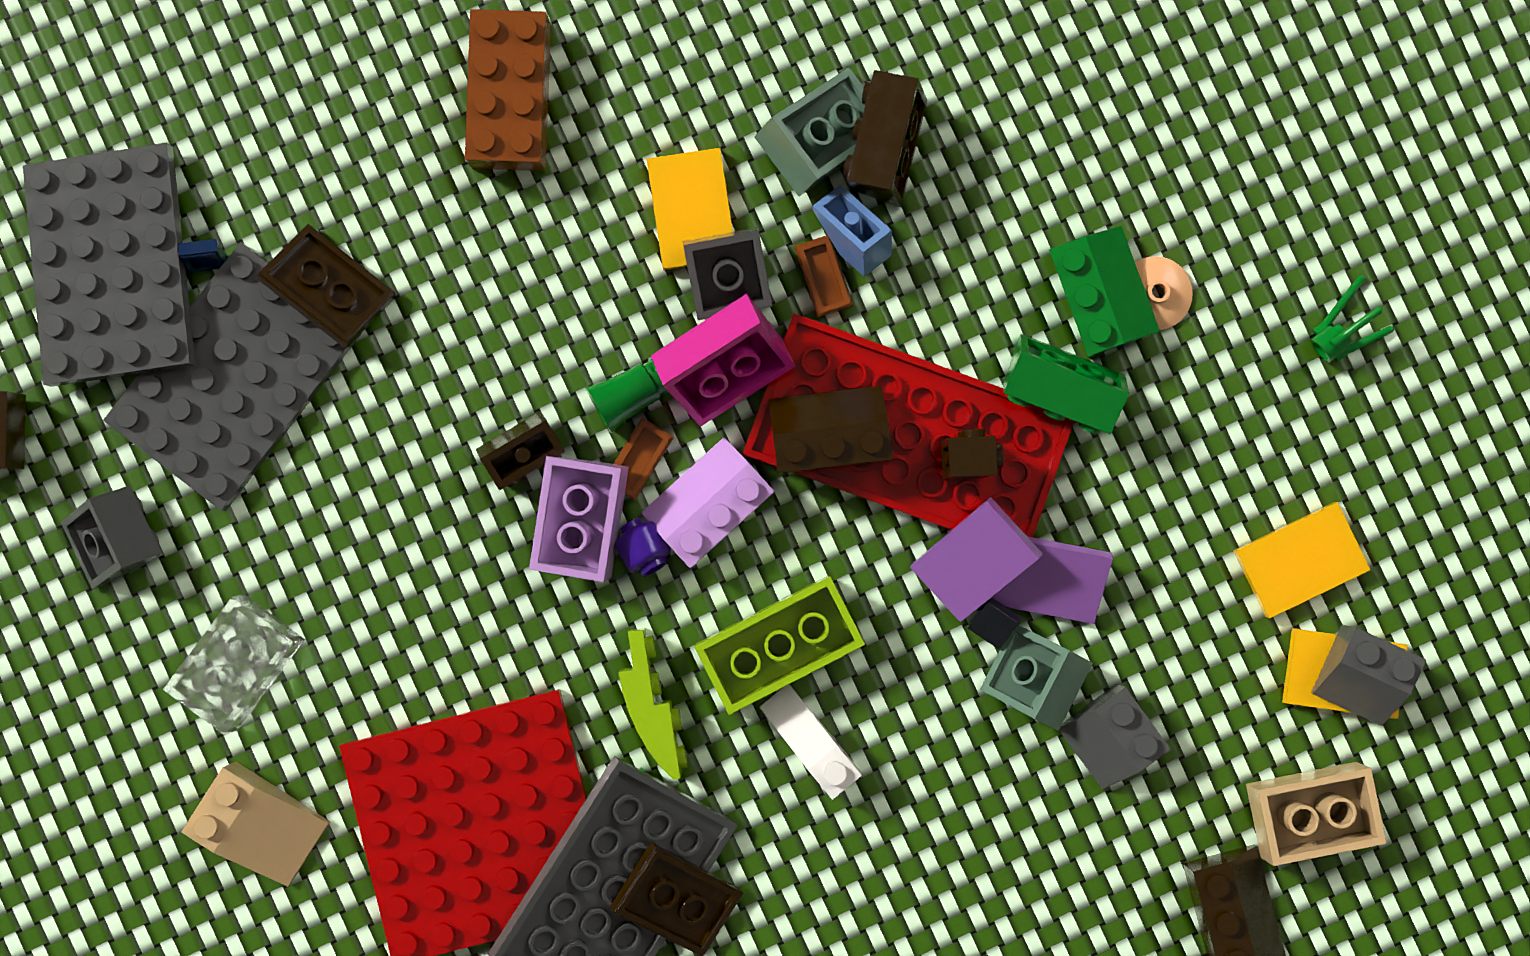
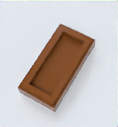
M826 235L794 246L817 318L853 307L836 251L829 236Z
M644 418L640 419L613 463L629 467L625 495L635 501L674 439V436Z

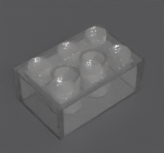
M232 596L163 690L223 735L232 733L241 727L305 639L248 596Z

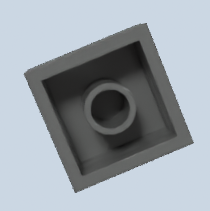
M756 227L683 241L698 320L710 318L745 294L751 298L758 309L772 306L759 230Z

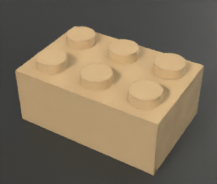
M1352 762L1246 784L1260 856L1273 866L1387 844L1371 767L1358 762Z

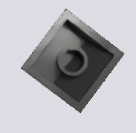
M130 485L89 498L61 521L92 590L147 565L162 554L159 549V539L156 533L150 529L143 514L142 502L134 495Z
M1341 625L1311 694L1382 726L1412 694L1426 659L1357 627Z
M1115 684L1062 723L1059 732L1101 789L1143 771L1171 750L1127 688L1119 684Z

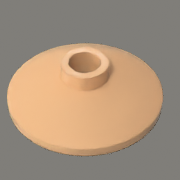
M1152 256L1136 261L1135 264L1159 330H1165L1176 325L1185 317L1192 303V284L1187 273L1179 264L1165 257ZM1154 285H1159L1163 288L1164 296L1162 298H1156L1152 294Z

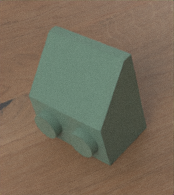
M1018 625L1002 645L980 690L1059 731L1093 663Z

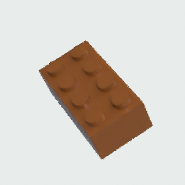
M470 9L465 161L472 169L546 171L551 23L546 12Z

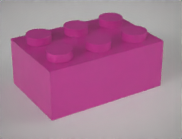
M747 294L651 355L662 385L700 427L796 367L781 336Z

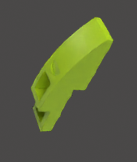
M645 628L633 629L628 631L633 667L621 669L618 672L626 706L647 750L673 780L680 779L682 775L681 768H688L685 745L678 746L676 731L682 730L679 707L672 708L671 699L656 702V696L662 695L659 673H652L650 658L656 657L653 635L646 636Z

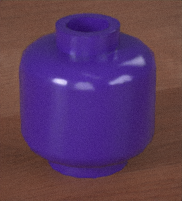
M637 518L620 528L622 535L615 542V548L630 573H641L643 577H646L668 564L667 557L671 552V547L659 535L653 521L642 523Z

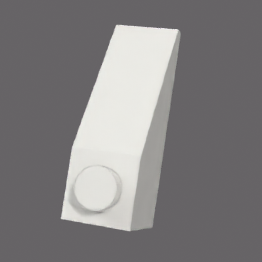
M790 684L782 687L759 706L832 800L862 776L859 768Z

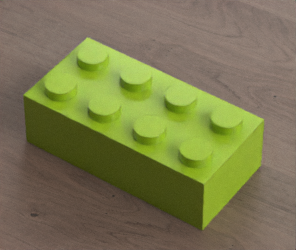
M828 575L696 643L694 648L728 715L864 646L865 643L836 586Z

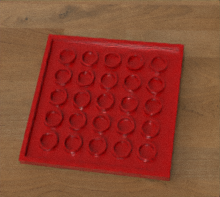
M560 689L339 745L390 956H436L497 940L587 799Z

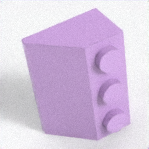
M723 437L641 513L648 521L655 523L659 535L685 564L692 568L775 491Z
M546 456L529 570L605 582L612 578L616 553L615 542L619 534L628 466Z

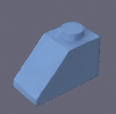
M839 185L813 205L815 215L838 253L864 277L892 256V230L842 185Z

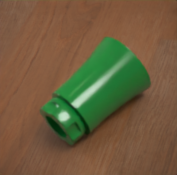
M652 359L644 365L639 363L610 379L585 387L593 405L610 433L647 406L660 400L661 395L668 393L662 385Z

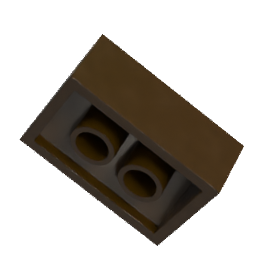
M874 70L871 82L866 81L863 88L862 104H865L863 117L856 119L853 129V140L856 141L854 153L847 156L844 165V177H847V182L852 190L897 207L902 206L928 101L919 78Z
M881 386L769 399L777 474L893 460L889 422Z
M1253 844L1182 863L1207 956H1286L1257 845Z

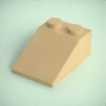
M235 761L222 767L181 833L211 852L288 887L330 821Z

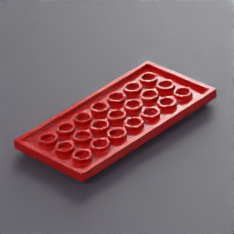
M793 313L783 342L796 367L767 385L743 455L777 467L769 399L881 386L889 422L893 460L793 473L950 530L991 497L1026 536H1034L1074 420L1066 417L1063 421L1056 420L1047 416L1041 407L1030 404L1029 407H1024L1013 403L1008 399V395L1003 393V388ZM985 429V436H996V444H1002L1003 467L997 469V475L983 478L942 479L941 441L947 438L958 437V432H962V430Z

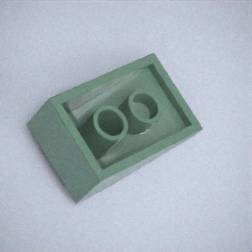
M850 68L842 71L773 116L754 137L799 197L845 165L847 156L854 153L856 141L853 140V129L856 119L863 117L865 104H862L864 86Z

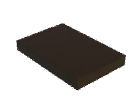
M309 224L257 274V279L345 349L395 299L396 292Z
M650 842L610 905L613 913L700 956H704L742 897L743 892L739 887Z

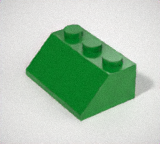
M1122 226L1086 235L1049 249L1088 358L1160 332Z
M1020 334L1004 380L1003 393L1008 395L1010 401L1020 406L1029 407L1030 404L1043 408V412L1047 416L1056 420L1063 421L1066 417L1079 422V427L1087 432L1100 434L1103 431L1111 435L1129 396V389L1124 373Z

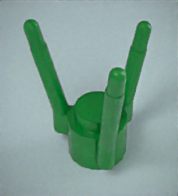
M1359 275L1326 318L1312 329L1316 336L1310 340L1311 345L1320 357L1328 363L1334 359L1339 362L1349 353L1375 342L1394 331L1393 326H1388L1349 344L1352 341L1350 336L1383 312V308L1380 306L1360 318L1347 329H1344L1340 324H1336L1333 327L1330 326L1364 282L1365 277L1363 275Z

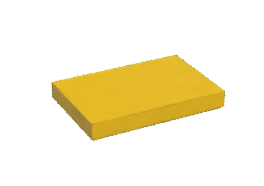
M720 148L646 159L663 271L687 267L683 241L733 232Z
M1333 502L1233 550L1265 617L1269 619L1370 571L1369 565L1338 502Z
M1292 628L1283 703L1350 712L1311 694L1337 634ZM1390 642L1400 648L1407 650L1408 644ZM1399 708L1390 718L1398 719Z

